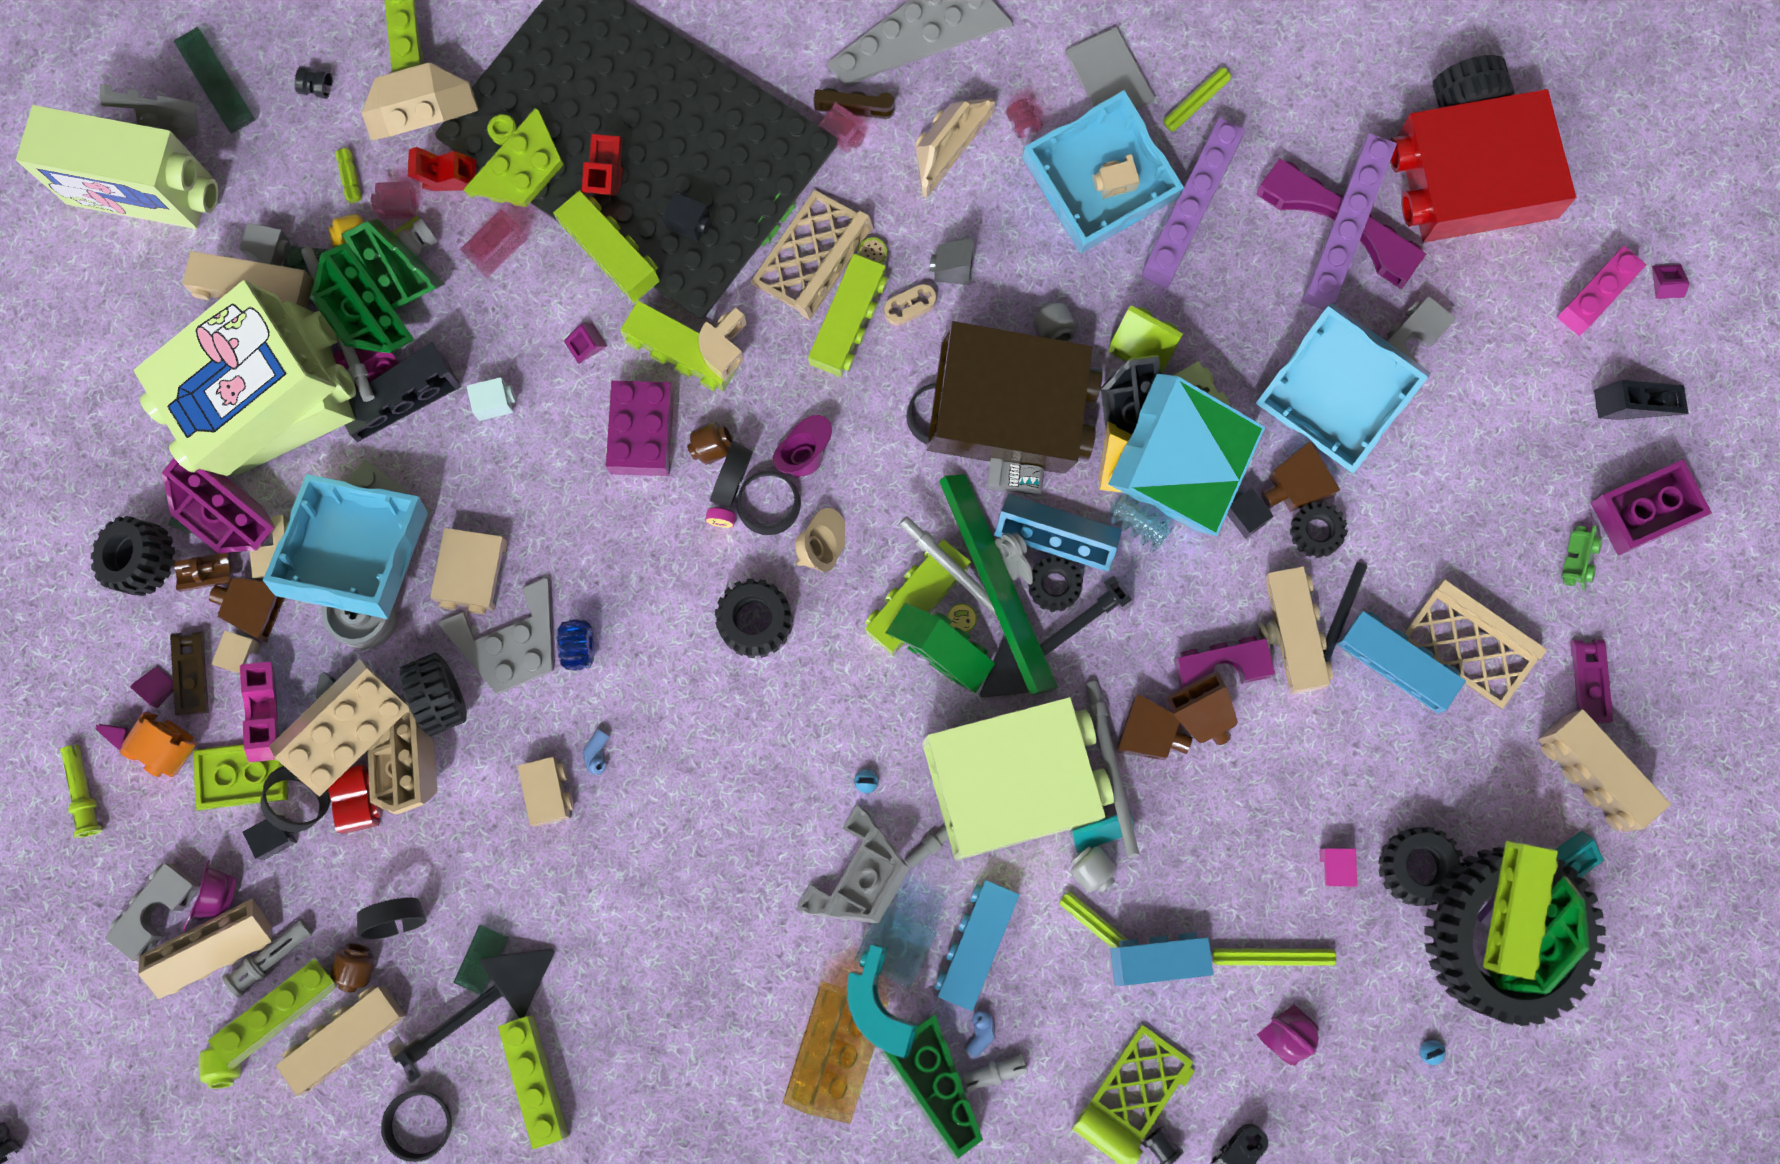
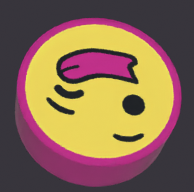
M712 507L707 510L705 522L713 526L732 528L735 525L736 515L728 509Z

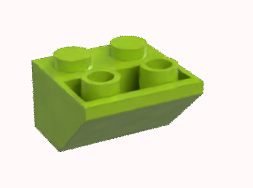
M1130 305L1110 343L1108 352L1124 361L1131 358L1158 355L1160 372L1163 374L1179 345L1183 333L1179 332L1178 327L1168 321L1161 322L1157 320L1147 309L1143 307L1136 308Z

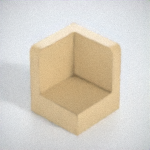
M224 630L211 665L240 674V664L246 663L249 653L257 655L261 643Z

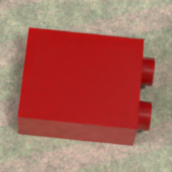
M1548 89L1410 113L1397 137H1392L1389 140L1397 143L1390 160L1391 167L1395 173L1406 172L1410 191H1406L1402 195L1403 218L1408 227L1419 225L1423 243L1559 219L1577 198Z

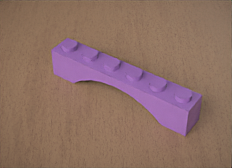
M1218 119L1145 265L1142 274L1143 278L1166 289L1169 288L1246 129L1224 119Z
M1371 133L1368 134L1362 143L1336 218L1311 274L1302 302L1323 310L1329 304L1336 303L1397 143Z

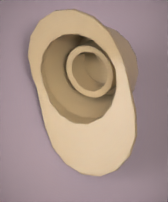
M832 508L819 510L814 515L808 528L798 535L795 540L796 564L798 566L816 568L821 572H828L833 569L845 547V520L839 512Z

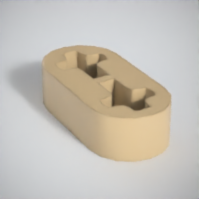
M922 284L890 298L884 306L886 320L893 325H901L931 311L936 305V293L932 287ZM919 293H923L924 296H931L928 298V304L926 305L922 301L916 304L912 303L918 300ZM893 305H897L898 308L906 305L909 306L902 310L901 317H898L896 314H890Z

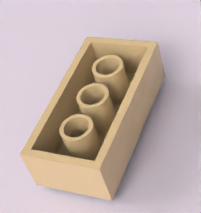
M359 659L295 720L269 748L275 759L320 797L410 708L396 691Z
M1583 709L1563 716L1537 739L1542 744L1540 749L1543 754L1552 761L1555 759L1564 768L1562 774L1571 783H1578L1585 791L1583 796L1587 802L1593 807L1597 808L1599 806L1607 815L1605 817L1606 822L1616 831L1629 832L1645 829L1671 805Z

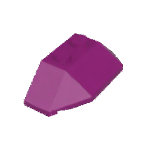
M175 458L170 461L161 473L162 479L165 481L170 514L217 553L256 551L276 528L263 506L225 475L203 469L190 472L182 467Z

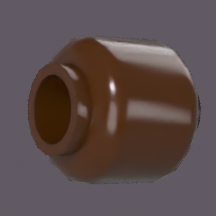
M709 422L691 432L690 443L687 447L694 460L699 459L703 464L709 465L727 456L733 444V439L724 424L719 425L717 422Z
M346 944L344 948L338 949L334 955L330 978L334 983L338 984V989L341 991L356 992L357 988H363L369 984L375 958L369 953V948L364 945Z

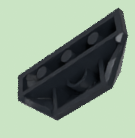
M1158 355L1127 359L1101 387L1105 430L1107 422H1110L1121 430L1130 434L1134 433L1140 411L1157 374H1161Z

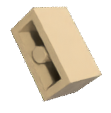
M550 757L517 765L531 826L537 827L571 818L569 811L574 810V804L570 792L565 793L563 781L568 779L564 763H559L557 758Z

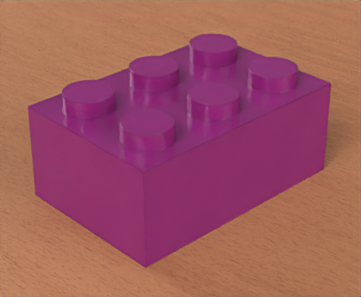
M611 380L606 468L610 474L669 476L674 390L670 382Z
M1684 459L1605 493L1591 502L1618 556L1712 514Z

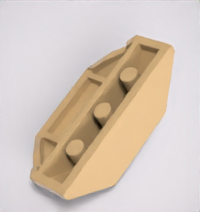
M429 62L376 77L361 113L372 141L479 111L469 81Z
M992 98L951 103L945 111L941 110L938 112L932 122L933 127L929 132H923L919 136L915 146L922 196L927 198L993 115L995 112V101Z
M409 709L368 749L370 802L395 815L424 805L438 792L434 740L420 728Z

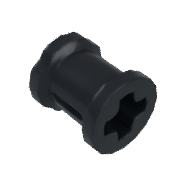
M1160 1126L1142 1142V1145L1145 1148L1149 1147L1160 1161V1164H1173L1181 1157L1184 1151L1181 1147L1177 1148L1165 1134V1127Z

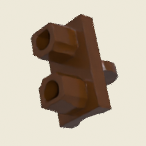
M229 553L197 556L191 559L174 561L176 590L179 592L229 584L232 580Z

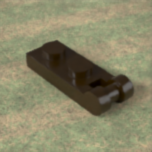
M833 88L815 89L814 92L815 111L889 119L894 115V97L888 92H883L879 96H869L860 91H853L851 93L838 92Z
M193 631L192 634L182 635L181 632L171 633L170 645L175 715L185 716L209 713L204 631ZM192 646L193 653L183 654V648Z

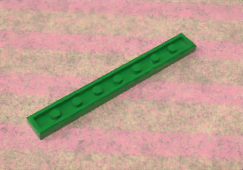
M966 474L944 476L939 480V483L1029 693L1033 696L1052 692L1058 686Z

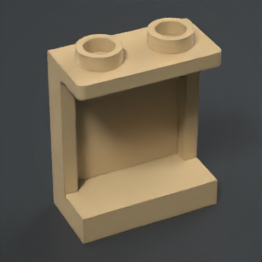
M444 528L430 598L438 602V607L443 609L456 610L458 605L468 607V612L485 615L486 610L495 611L496 605L493 603L502 553H506L508 541L502 536Z

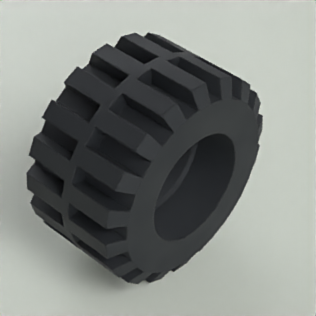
M1483 55L1460 61L1445 69L1433 80V89L1439 108L1505 97L1515 93L1506 61L1502 56Z
M125 516L124 518L117 517L114 522L109 521L105 525V529H101L98 533L97 541L94 540V551L91 552L90 559H93L91 569L96 572L94 575L95 579L100 581V585L105 588L135 596H146V593L152 594L156 592V587L161 588L164 585V579L169 578L171 574L169 570L171 566H174L175 560L172 558L175 554V547L171 546L173 539L171 536H168V531L165 528H161L160 525L130 516Z
M753 578L747 579L746 583H741V581L734 583L736 587L733 589L728 587L724 591L726 594L724 598L720 597L717 602L719 605L718 609H715L716 628L726 645L733 649L736 654L741 656L747 655L748 658H755V656L763 658L767 657L769 652H777L779 650L778 647L787 642L786 637L788 634H791V622H793L791 608L783 592H780L774 584H767L766 580L760 579L759 582H756ZM762 603L771 611L772 619L769 626L759 634L750 635L743 633L737 626V615L747 604Z
M434 652L400 667V683L405 699L416 722L427 735L432 737L466 722L467 710L462 693L450 667L443 657Z
M1415 827L1393 835L1389 839V844L1383 846L1381 851L1384 852V855L1379 857L1378 864H1382V870H1378L1380 877L1384 876L1386 881L1382 884L1386 889H1391V895L1395 899H1402V903L1415 906L1438 904L1432 901L1431 897L1434 892L1444 893L1445 889L1439 885L1442 878H1455L1449 871L1454 865L1465 867V864L1460 863L1459 857L1463 856L1461 849L1456 850L1454 847L1457 844L1453 838L1447 839V833L1442 830L1435 831L1433 827ZM1423 848L1427 850L1436 861V875L1432 882L1427 885L1416 883L1408 874L1406 862L1413 849Z

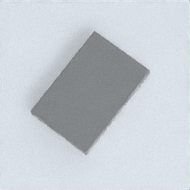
M1117 27L1065 50V55L1093 107L1124 90L1136 110L1154 102L1155 97Z

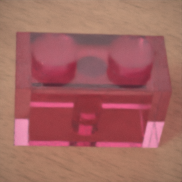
M500 209L460 248V251L466 260L487 279L527 240V237L522 228Z

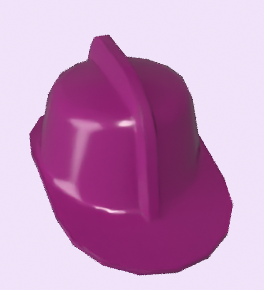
M811 415L798 423L774 451L772 458L777 470L791 473L796 478L807 476L817 471L823 460L822 451L831 439L832 426L830 421L821 415Z
M210 860L207 861L200 892L186 921L183 932L186 931L193 917L217 916L223 913L233 900L236 878L210 868Z
M1294 1004L1277 1017H1272V1022L1256 1034L1270 1050L1292 1066H1296L1299 1061L1314 1055L1317 1052L1316 1049L1319 1043L1318 1026Z

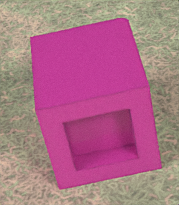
M1325 848L1319 850L1320 862H1324L1326 886L1357 887L1356 849Z

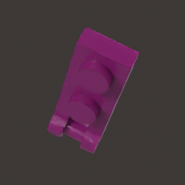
M1593 639L1592 642L1585 643L1583 640H1571L1570 647L1573 658L1577 711L1583 709L1596 724L1612 723L1613 713L1605 640ZM1586 654H1592L1594 662H1586Z

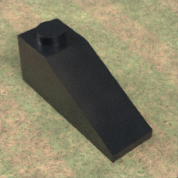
M1620 380L1594 390L1598 419L1625 420L1689 414L1684 385Z

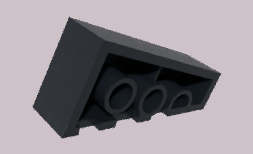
M431 342L371 381L369 385L374 394L373 400L364 402L359 390L356 391L355 397L348 400L355 420L345 424L349 435L356 442H359L456 391L461 386L445 356Z

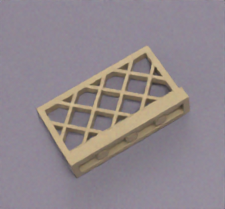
M814 190L750 282L811 320L849 265L853 253H857L860 244L873 230L869 215L860 210L857 213ZM817 200L827 206L828 213L812 217L810 209ZM847 216L851 219L847 227L835 230L833 218ZM830 220L832 231L820 234L815 233L814 223ZM810 224L812 236L796 240L795 231L798 226ZM833 237L834 246L831 250L819 252L817 241ZM814 243L816 254L800 258L798 246ZM794 247L796 259L780 263L779 254L782 249ZM817 261L818 269L816 272L804 276L801 264ZM798 266L800 277L784 281L782 269ZM778 270L780 282L767 285L761 281L767 272ZM801 284L802 292L796 300L787 296L786 287Z
M1445 579L1438 583L1434 592L1404 632L1409 638L1408 642L1417 648L1419 646H1432L1435 655L1434 659L1442 665L1458 664L1459 672L1461 673L1460 677L1466 680L1464 684L1501 709L1505 707L1536 662L1541 660L1547 652L1546 648ZM1437 599L1447 605L1448 619L1432 621L1430 608ZM1453 610H1454L1455 612H1457L1458 614H1460L1461 616H1460V617H1454V615H1453ZM1427 615L1428 622L1420 623L1424 616ZM1462 619L1470 621L1473 624L1475 636L1458 638L1455 621ZM1450 622L1453 639L1436 642L1433 624ZM1428 625L1432 643L1420 645L1410 638L1416 627ZM1478 627L1487 634L1479 635ZM1492 636L1498 640L1500 653L1483 656L1480 638ZM1475 639L1478 657L1462 659L1459 642ZM1454 643L1457 660L1444 662L1439 658L1437 645ZM1504 645L1512 651L1505 652ZM1518 654L1528 661L1520 672L1509 673L1506 656ZM1501 657L1504 674L1487 677L1484 659ZM1479 660L1482 678L1470 680L1464 675L1462 663ZM1517 676L1511 684L1510 677ZM1505 678L1507 691L1500 700L1490 693L1488 680ZM1482 681H1483V683H1484V688H1485V689H1483L1482 687H1480V686H1479L1478 684H1476L1475 682H1482Z

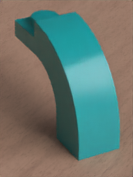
M871 944L869 949L864 950L861 957L860 967L864 968L863 973L858 971L849 972L847 983L849 1009L858 1029L872 1044L883 1051L905 1058L910 1055L918 1024L892 1015L882 1004L878 992V982L888 947Z

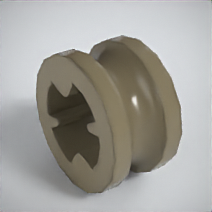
M1273 619L1269 620L1267 625H1264L1262 622L1257 624L1260 639H1267L1269 648L1271 644L1275 646L1281 645L1280 633Z

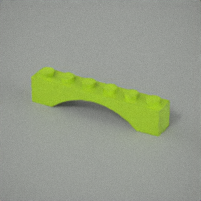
M384 0L392 73L425 64L418 29L415 0Z

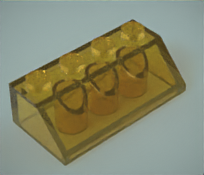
M821 981L782 1103L805 1114L851 1124L875 1045L861 1033L853 1020L848 1005L847 988ZM881 1000L882 1004L887 1009L888 1002Z

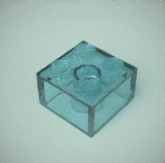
M888 907L880 922L871 924L854 961L860 964L864 950L869 949L871 944L888 947L881 975L910 989L938 932Z

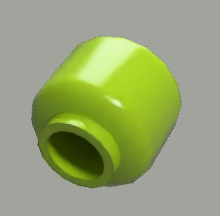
M210 1043L209 1047L202 1050L198 1055L199 1079L201 1082L208 1084L210 1089L233 1086L234 1081L241 1076V1063L231 1070Z

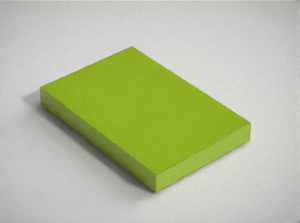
M244 744L193 750L195 808L197 811L258 804L261 802L265 780L274 770L284 765L277 759L248 762L244 751ZM287 780L277 782L267 790L266 798L268 802L288 800Z

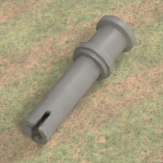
M300 919L293 927L275 939L255 957L252 955L250 957L247 956L243 960L244 963L231 974L226 973L223 975L222 980L236 997H242L245 989L257 980L262 981L265 975H267L266 971L307 937L313 934L312 931ZM289 938H292V941H290L287 945H285L274 955L272 954V952L275 951L278 947H280L284 942H286ZM265 959L266 961L259 966L260 962ZM248 973L247 977H245L242 981H239V979L243 975Z

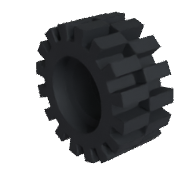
M1317 501L1312 502L1310 505L1302 507L1291 522L1290 535L1293 536L1292 542L1297 544V550L1300 552L1304 551L1308 557L1312 555L1316 556L1315 558L1327 557L1335 552L1345 541L1344 538L1348 532L1345 529L1348 525L1347 520H1342L1341 517L1344 514L1342 511L1336 512V506L1333 504L1329 507L1326 506L1327 502L1322 501L1320 504H1317ZM1316 519L1324 521L1329 527L1328 538L1323 541L1312 539L1307 531L1310 521Z
M1055 555L1050 556L1049 559H1046V557L1041 559L1040 563H1036L1033 567V583L1031 585L1028 584L1029 595L1033 598V602L1040 605L1041 609H1048L1050 612L1060 610L1061 612L1073 606L1078 600L1083 588V577L1080 576L1081 571L1079 567L1076 568L1072 560L1069 562L1065 560L1066 558H1056ZM1057 573L1065 578L1067 588L1062 594L1052 595L1045 590L1044 579L1049 574Z

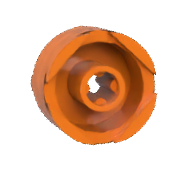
M143 712L122 743L119 753L130 760L136 761L137 759L145 764L143 769L155 777H160L162 773L169 777H174L197 745V741H192L194 737L169 720H166L165 723L155 721L158 715Z

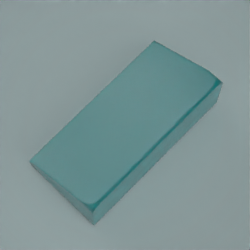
M1129 811L1130 817H1131V821H1132V825H1133L1132 815H1131V812ZM1117 814L1076 828L1070 833L1078 853L1088 846L1094 848L1122 838Z
M1580 831L1555 849V851H1558L1557 859L1566 862L1565 866L1576 869L1579 872L1577 875L1579 878L1604 861L1594 838L1583 831Z

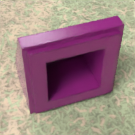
M1681 264L1652 266L1656 299L1685 298L1690 282Z
M582 323L564 340V343L578 364L607 347V344L593 323Z
M156 666L136 680L130 688L150 706L159 708L173 693V680Z
M96 724L95 727L119 751L122 743L131 731L128 728L105 724Z

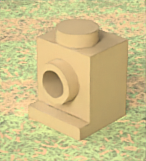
M1132 154L1126 155L1122 163H1119L1118 160L1105 163L1098 173L1092 175L1096 191H1101L1103 199L1135 191L1140 182Z

